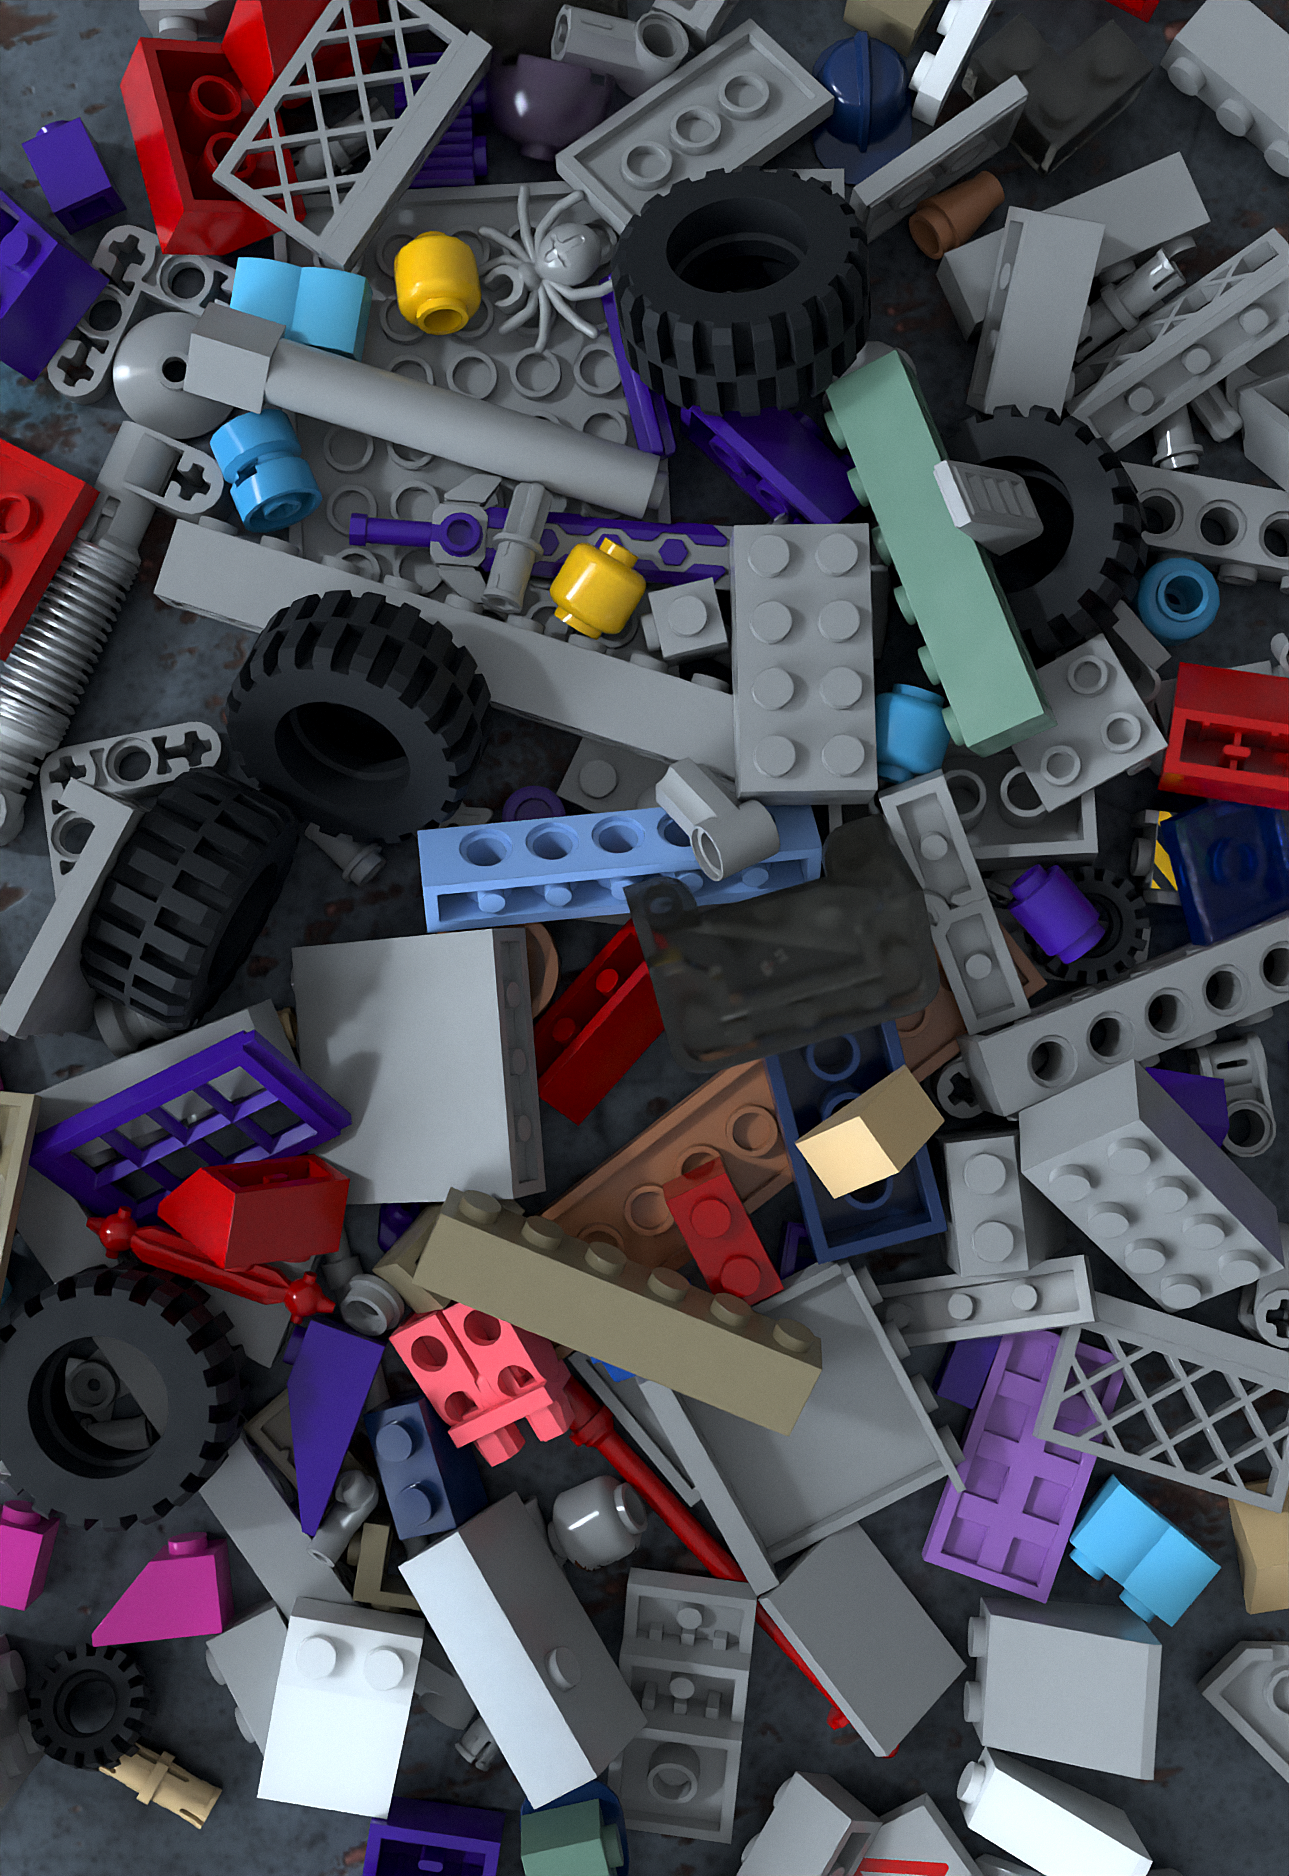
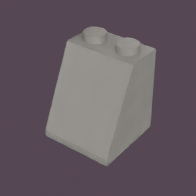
M1019 1122L935 1131L927 1140V1149L948 1231L937 1233L940 1258L961 1278L1029 1271L1068 1245L1064 1213L1021 1173Z
M981 1596L980 1616L970 1617L968 1625V1652L970 1657H977L975 1681H966L963 1707L965 1721L973 1722L972 1724L982 1746L1136 1779L1154 1780L1162 1644L1141 1617L1128 1606L1047 1601L1045 1604L1037 1600Z

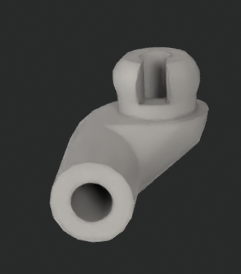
M356 1469L344 1472L337 1479L334 1486L336 1501L306 1549L310 1556L330 1567L336 1565L354 1533L378 1503L379 1489L374 1478L365 1476L363 1472Z

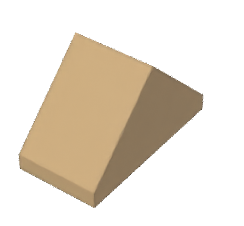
M904 1064L794 1143L835 1199L900 1172L945 1120Z
M1269 1479L1245 1482L1243 1484L1247 1489L1265 1494ZM1289 1486L1281 1514L1228 1498L1246 1611L1252 1615L1289 1609Z

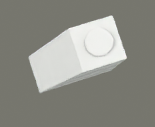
M985 1746L978 1763L969 1762L961 1775L957 1788V1798L960 1799L959 1804L968 1827L1046 1876L1147 1875L1153 1861L1124 1810Z

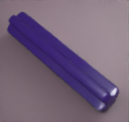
M612 273L600 279L598 285L610 280ZM612 291L600 297L637 447L639 450L660 456V461L676 454L677 451L664 394L659 396L640 380V375L631 369L625 357L614 292Z

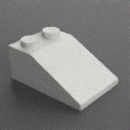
M297 1596L287 1630L257 1798L382 1819L388 1818L423 1644L425 1618Z

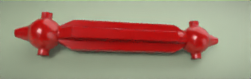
M120 1206L118 1213L107 1217H89L86 1227L99 1236L100 1242L107 1249L105 1256L110 1259H117L120 1252L131 1249L142 1262L264 1305L284 1303L287 1310L291 1313L290 1321L295 1324H302L304 1317H309L315 1313L334 1312L336 1303L323 1294L320 1285L316 1282L317 1274L315 1272L305 1271L303 1278L291 1281L280 1268L267 1263L256 1264L253 1269L245 1272H232L221 1269L195 1245L184 1240L180 1233L159 1225L138 1227L136 1221L131 1217L132 1209L127 1206Z

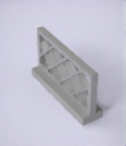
M331 0L212 174L214 182L323 259L324 265L330 269L351 273L491 67L493 46L472 31L468 35L464 34L420 0H388L392 22L361 27L353 26L350 4L353 0ZM398 8L413 19L400 20ZM344 14L346 29L332 31ZM430 30L449 45L436 64L409 68L403 34ZM395 35L401 69L363 75L356 41ZM349 42L355 76L316 82L312 59L321 46ZM307 68L309 84L295 86ZM425 79L414 96L411 81ZM403 82L408 106L400 118L371 122L365 88ZM358 89L364 124L326 130L319 95ZM312 96L318 131L280 137L275 114L282 103L286 100ZM270 123L272 138L258 140ZM389 133L377 150L374 135ZM367 136L371 160L363 172L334 177L328 142ZM321 143L327 178L289 184L282 149ZM275 151L281 180L280 186L253 190L234 176L247 155ZM352 187L340 204L337 189ZM330 190L334 214L321 234L317 236L295 220L291 196ZM284 197L287 213L269 200Z
M1094 1291L1100 1322L1063 1327L1032 1435L1045 1441L1281 1514L1289 1486V1409L1284 1422L1266 1431L1251 1402L1273 1389L1289 1393V1352ZM1082 1328L1102 1334L1115 1358L1087 1375L1084 1374L1074 1355ZM1118 1340L1137 1345V1347L1124 1353ZM1156 1351L1163 1354L1175 1378L1145 1394L1130 1364L1150 1352ZM1178 1359L1197 1364V1366L1185 1372ZM1071 1370L1076 1381L1066 1386L1068 1375ZM1121 1370L1136 1400L1106 1416L1091 1385ZM1216 1370L1223 1373L1235 1397L1206 1413L1191 1382ZM1239 1378L1257 1383V1385L1245 1391ZM1181 1389L1196 1419L1167 1435L1152 1404ZM1082 1391L1097 1422L1075 1434L1053 1428L1060 1403ZM1241 1408L1256 1438L1227 1453L1212 1424ZM1142 1410L1157 1441L1135 1453L1125 1451L1112 1427ZM1203 1430L1217 1460L1195 1472L1186 1470L1173 1446ZM1103 1432L1109 1445L1090 1439ZM1280 1439L1278 1449L1276 1450L1273 1442ZM1263 1449L1272 1466L1265 1494L1245 1488L1234 1467V1464ZM1164 1452L1170 1464L1151 1458ZM1224 1471L1230 1483L1212 1477Z

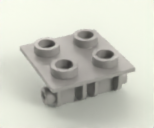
M1101 633L1036 670L1058 725L1011 746L1046 810L1050 813L1124 771L1129 776L1139 773L1152 764L1150 757L1166 749L1168 744L1104 634Z

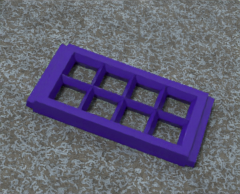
M255 1029L248 1033L242 1030L34 1135L28 1165L99 1217H107L118 1213L120 1206H127L132 1209L131 1217L136 1221L138 1227L152 1226L163 1220L157 1215L159 1203L192 1175L190 1174L180 1179L158 1162V1159L185 1146L208 1163L209 1166L297 1156L341 1135V1129L352 1124V1116ZM240 1066L263 1085L264 1088L232 1103L213 1087L209 1081ZM193 1090L217 1111L189 1125H185L162 1105ZM280 1100L302 1120L271 1135L248 1115ZM146 1114L170 1134L141 1148L116 1128ZM233 1123L256 1143L225 1157L206 1142L203 1137ZM100 1137L124 1157L96 1170L71 1150ZM141 1169L161 1184L163 1188L135 1200L115 1185L113 1181Z

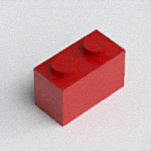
M720 1156L662 1185L665 1202L712 1294H732L751 1306L784 1289L777 1268Z

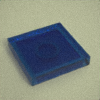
M1214 799L1160 821L1193 945H1211L1289 910V841L1280 809Z

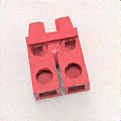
M451 1300L444 1309L419 1314L415 1311L410 1312L389 1337V1340L438 1415L445 1423L451 1426L448 1434L456 1447L460 1448L473 1441L476 1448L491 1467L510 1459L525 1444L526 1441L514 1421L526 1417L540 1442H546L564 1434L575 1419V1414L568 1398L562 1390L571 1377V1373L564 1361L557 1359L552 1343L545 1337L454 1300Z

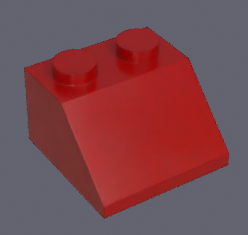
M331 0L236 1L221 49L256 109ZM353 0L351 2L350 10L354 27L380 24L377 0ZM344 14L332 31L346 29ZM382 37L356 41L363 75L371 73V66L383 42ZM349 42L321 46L312 59L316 82L355 76ZM307 68L295 86L309 84ZM312 96L286 100L281 106H284L286 109L297 108L308 102Z

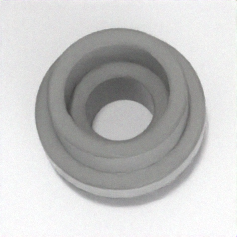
M370 1274L355 1275L343 1289V1301L340 1306L342 1316L353 1329L364 1335H381L385 1330L394 1328L404 1315L405 1308L401 1296L392 1285L378 1276Z

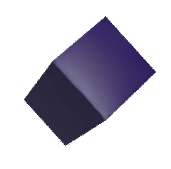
M1003 1336L948 1343L931 1386L935 1394L974 1410Z

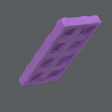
M1051 1329L1003 1335L974 1410L971 1409L959 1444L966 1460L956 1465L955 1468L966 1490L957 1493L948 1476L921 1553L926 1562L1045 1604L1097 1456L1045 1441L1032 1435L1061 1333ZM1082 1340L1078 1341L1074 1354L1085 1375L1115 1359L1110 1350ZM1071 1370L1068 1375L1066 1386L1076 1381ZM1121 1370L1091 1385L1106 1416L1113 1412L1124 1380ZM1082 1391L1060 1403L1053 1428L1075 1434L1097 1422ZM1103 1432L1090 1440L1102 1443L1104 1438Z

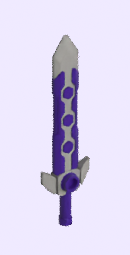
M486 474L472 475L444 494L445 503H440L434 509L432 522L368 517V514L352 513L350 517L349 545L366 546V543L430 548V558L436 568H440L438 571L439 577L460 597L478 604H484L481 601V596L486 588V583L478 571L480 568L487 573L491 571L496 554L492 541L496 534L502 533L509 508L489 507L484 510L483 507L486 506L501 484L502 477ZM549 512L540 540V545L544 549L541 561L533 564L530 576L556 578L576 544L586 542L600 547L604 538L607 537L639 557L633 568L648 583L670 584L675 587L712 577L715 590L730 591L729 546L733 527L686 522L666 524L591 518L573 513Z

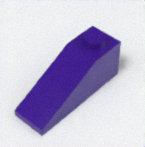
M318 1314L310 1320L308 1328L296 1325L283 1358L284 1363L293 1366L287 1381L301 1528L303 1533L314 1537L322 1522L389 1341L378 1336L364 1335L351 1326Z

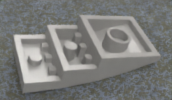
M630 1568L619 1671L648 1723L609 1764L607 1786L619 1798L624 1812L626 1829L731 1844L757 1596L749 1583Z

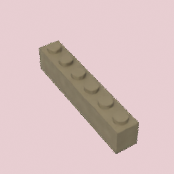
M450 1187L411 1282L431 1292L788 1437L822 1372L821 1338L814 1336L813 1332L800 1322L788 1318H781L777 1321L753 1311L745 1301L732 1294L718 1293L714 1295L690 1285L685 1277L671 1269L663 1267L650 1269L628 1260L621 1250L604 1242H592L589 1244L565 1234L558 1224L540 1216L526 1218L502 1208L495 1198L476 1190L463 1192Z

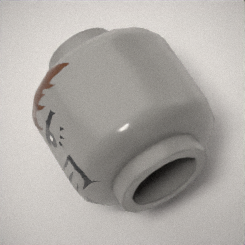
M601 1475L557 1496L553 1506V1521L548 1524V1536L554 1551L559 1557L568 1558L577 1568L590 1572L625 1558L638 1550L642 1539V1532L647 1529V1514L641 1497L629 1483L625 1482L622 1484L618 1479L610 1475Z

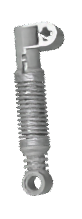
M123 421L94 485V488L100 494L54 574L53 579L50 581L48 590H45L43 601H39L37 605L40 607L38 612L34 610L31 615L35 617L34 621L27 622L26 626L30 628L29 632L22 631L20 636L25 638L24 643L17 640L15 646L21 649L20 652L11 651L10 657L16 659L15 663L4 662L5 667L11 670L10 674L6 672L0 673V677L6 680L8 684L0 682V690L11 695L6 697L0 694V846H4L14 840L22 830L25 818L23 806L27 797L20 794L23 787L31 790L34 782L28 780L27 777L29 772L37 775L40 770L39 767L33 765L35 759L38 758L44 761L47 753L58 750L60 741L63 740L62 736L66 734L65 730L69 729L68 725L71 724L69 719L59 712L68 715L75 714L74 709L69 706V703L74 705L80 703L78 697L73 694L85 693L78 683H89L87 676L83 673L91 674L94 672L92 666L88 663H97L98 659L92 652H103L101 645L97 642H107L106 635L102 632L108 633L112 631L110 624L107 622L117 621L115 614L112 612L122 611L120 604L116 601L122 602L126 600L124 593L121 591L131 590L132 580L136 579L134 574L138 573L137 569H139L141 564L138 549L155 511L157 510L175 519H181L198 525L200 516L225 521L234 508L235 503L230 493L233 484L225 481L215 459L200 450L134 422ZM178 459H180L177 469L189 484L201 487L206 482L209 485L210 490L206 495L195 493L191 498L177 482L171 480L164 498L162 497Z

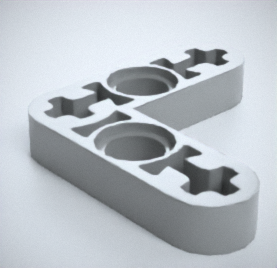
M132 225L115 227L107 232L102 239L92 264L118 285L124 273V266L117 256L120 251L131 253L135 246L138 245L137 249L145 260L141 266L131 263L127 267L122 279L126 287L132 292L130 296H127L112 284L105 286L49 361L47 370L51 383L63 397L72 403L87 405L97 402L105 396L113 382V362L118 346L125 335L139 323L149 300L175 312L189 313L198 318L201 317L209 302L230 308L228 303L217 298L220 281L222 280L225 281L221 285L223 292L227 297H232L236 269L204 255L162 254L158 235ZM195 268L204 273L205 284L202 291L195 297L188 299L179 298L172 292V281L175 275L182 269ZM103 300H112L119 303L122 315L119 323L114 328L107 331H98L90 326L89 315L95 304ZM81 335H85L97 346L107 349L105 353L101 354L92 346L86 365L94 372L93 377L90 381L79 379L75 387H73L74 381L66 374V371L70 365L80 367L84 363L89 350L79 341Z
M187 722L63 747L52 752L45 759L40 769V785L56 900L71 873L69 870L73 869L80 854H72L66 849L65 838L69 830L80 823H90L95 826L97 824L91 819L58 803L66 788L59 781L69 778V768L76 766L86 775L77 780L133 800L159 795L166 787H172L175 778L181 773L188 772L190 768H194L189 760L182 756L191 754L193 750L192 743L201 741L206 749L211 751L202 754V764L196 767L212 766L222 772L225 771L228 765L229 753L225 743L211 726L202 722ZM165 747L166 750L170 753V755L173 758H175L167 760L169 766L172 769V771L167 774V765L162 753L160 752V748ZM133 752L149 754L151 767L143 778L136 781H126L120 778L119 765L124 757Z

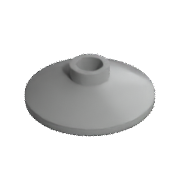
M165 312L142 320L122 339L113 362L114 388L121 406L135 423L174 440H192L205 436L220 427L231 415L235 406L183 391L184 380L171 382L165 378L164 369L168 363L180 361L187 366L191 333L200 319L189 313Z

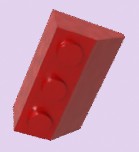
M140 37L120 83L162 254L223 256L282 231L214 182L212 174L257 110L221 49L222 43ZM278 109L275 116L279 136L282 137L286 136ZM270 123L258 140L272 138ZM282 149L288 183H298L290 149ZM275 151L247 155L234 176L253 190L280 186L281 180ZM302 195L291 196L295 220L301 223L307 215ZM284 197L269 200L287 213Z

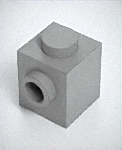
M712 577L648 593L652 611L640 614L649 652L662 650L664 661L669 665L668 668L729 653L727 636Z

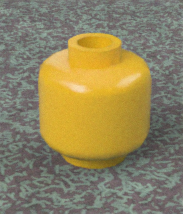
M429 231L418 235L414 240L404 245L395 256L393 274L399 310L405 320L419 327L427 334L447 335L464 328L468 320L480 308L482 295L476 257L470 246L456 237L448 236L439 231Z
M607 537L604 538L600 547L586 542L576 544L550 588V596L558 605L554 615L569 626L595 640L599 639L602 632L606 634L620 633L646 590L644 577L633 568L639 557Z

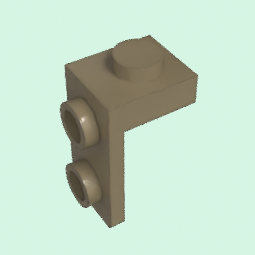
M374 1508L366 1518L364 1526H360L349 1541L347 1565L357 1566L353 1601L367 1602L368 1609L396 1614L405 1613L406 1608L422 1611L404 1577L388 1574L395 1522L391 1510Z

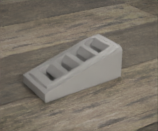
M947 459L934 465L935 470L933 474L955 527L992 553L1001 556L1042 534L1043 524L1025 481L1019 475L1006 470Z

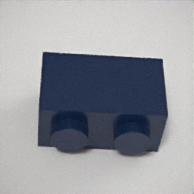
M421 1388L396 1393L388 1400L362 1415L400 1541L456 1529L488 1503L471 1444L468 1443L460 1448L456 1447L448 1434L451 1426L445 1423L438 1415Z

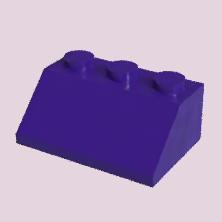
M692 405L689 410L681 407L680 433L773 520L778 515L786 512L791 524H851L866 508L860 504L848 479L847 471L856 467L853 459L846 454L838 458L821 442L824 439L821 429L801 411H796L792 415L787 409L779 411L777 406L760 409L761 415L742 417L740 411H725L724 416L721 417L704 414L700 406Z

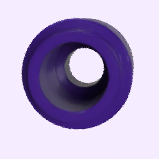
M1040 864L1034 865L1019 876L1009 887V891L1014 896L1007 905L1009 912L1048 956L1057 955L1064 964H1069L1088 952L1105 933V929L1097 921L1100 913L1058 865L1046 870Z

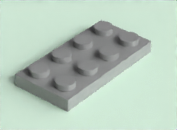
M750 18L555 155L556 170L575 191H583V199L621 235L634 214L641 216L640 211L643 205L657 193L662 196L669 194L672 184L688 177L692 182L705 178L706 171L724 168L725 173L742 171L743 166H762L833 114L834 96Z

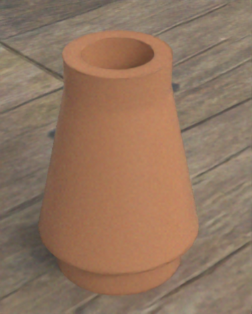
M981 171L972 179L921 200L917 204L916 213L909 219V229L918 247L927 256L937 260L942 258L944 253L965 245L991 212L1004 202L1005 196L1000 182L990 172Z

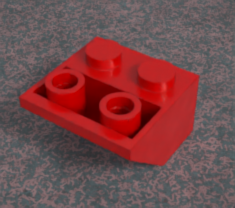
M1179 662L1166 736L1168 747L1164 749L1157 790L1289 811V678Z
M315 1154L201 1167L159 1203L157 1215L179 1232L184 1240L191 1242L211 1258L216 1266L227 1271L245 1272L253 1269L256 1264L275 1261L302 1263L308 1261L313 1255L339 1251L350 1178Z

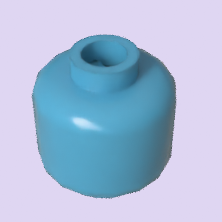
M1167 558L1151 566L1139 577L1137 582L1140 586L1132 602L1128 603V607L1163 647L1179 646L1202 634L1215 620L1220 606L1219 587L1212 573L1201 563L1187 558Z
M894 684L892 692L880 693L875 696L878 779L897 785L914 779L915 776L919 777L942 768L951 738L942 715L944 697L931 691L905 684Z

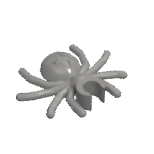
M522 185L519 188L517 211L520 236L524 248L517 241L494 227L482 225L478 228V234L481 237L492 239L516 256L502 255L477 267L479 279L487 275L484 284L492 292L499 290L506 283H513L514 285L513 291L508 298L495 303V306L503 313L516 314L501 324L498 331L501 335H507L519 328L536 313L539 303V337L535 350L540 354L545 352L550 338L551 301L555 309L577 330L591 338H597L600 335L599 328L582 319L563 300L562 296L571 301L602 297L613 291L611 279L598 286L583 288L599 265L602 249L601 241L597 234L588 226L572 222L556 226L546 235L549 228L566 209L583 200L584 193L581 190H577L559 200L538 224L534 242L528 210L530 188L527 185Z

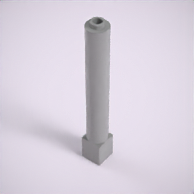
M213 302L208 303L191 333L183 391L257 414H261L266 403L513 480L530 484L534 482L539 483L546 490L642 519L646 507L658 510L669 473L658 469L660 456L285 339L286 325Z

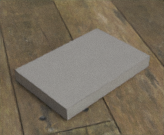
M1016 74L853 187L849 205L855 210V215L863 222L867 234V244L915 212L917 204L921 200L948 189L1008 146L1029 94Z
M855 1522L810 1545L778 1578L780 1585L763 1593L758 1601L875 1756L883 1757L890 1755L967 1666L859 1523Z

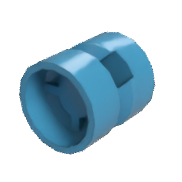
M263 409L261 414L248 412L222 425L213 434L210 446L225 481L233 484L230 493L245 529L257 533L281 530L305 519L319 507L323 499L321 491L308 461L300 458L302 453L301 445L285 412L279 409Z

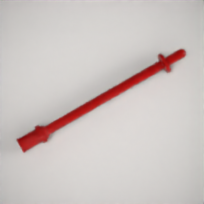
M571 1374L562 1390L567 1396L575 1414V1419L569 1427L572 1431L569 1438L577 1447L583 1444L586 1447H596L716 1579L749 1583L736 1561L614 1430L613 1413L604 1402L599 1404ZM761 1595L757 1596L755 1615L757 1624L833 1705L826 1719L827 1724L833 1730L843 1728L847 1724L853 1727L760 1604L758 1599ZM900 1743L889 1756H883L882 1758L890 1759L895 1757L899 1751Z

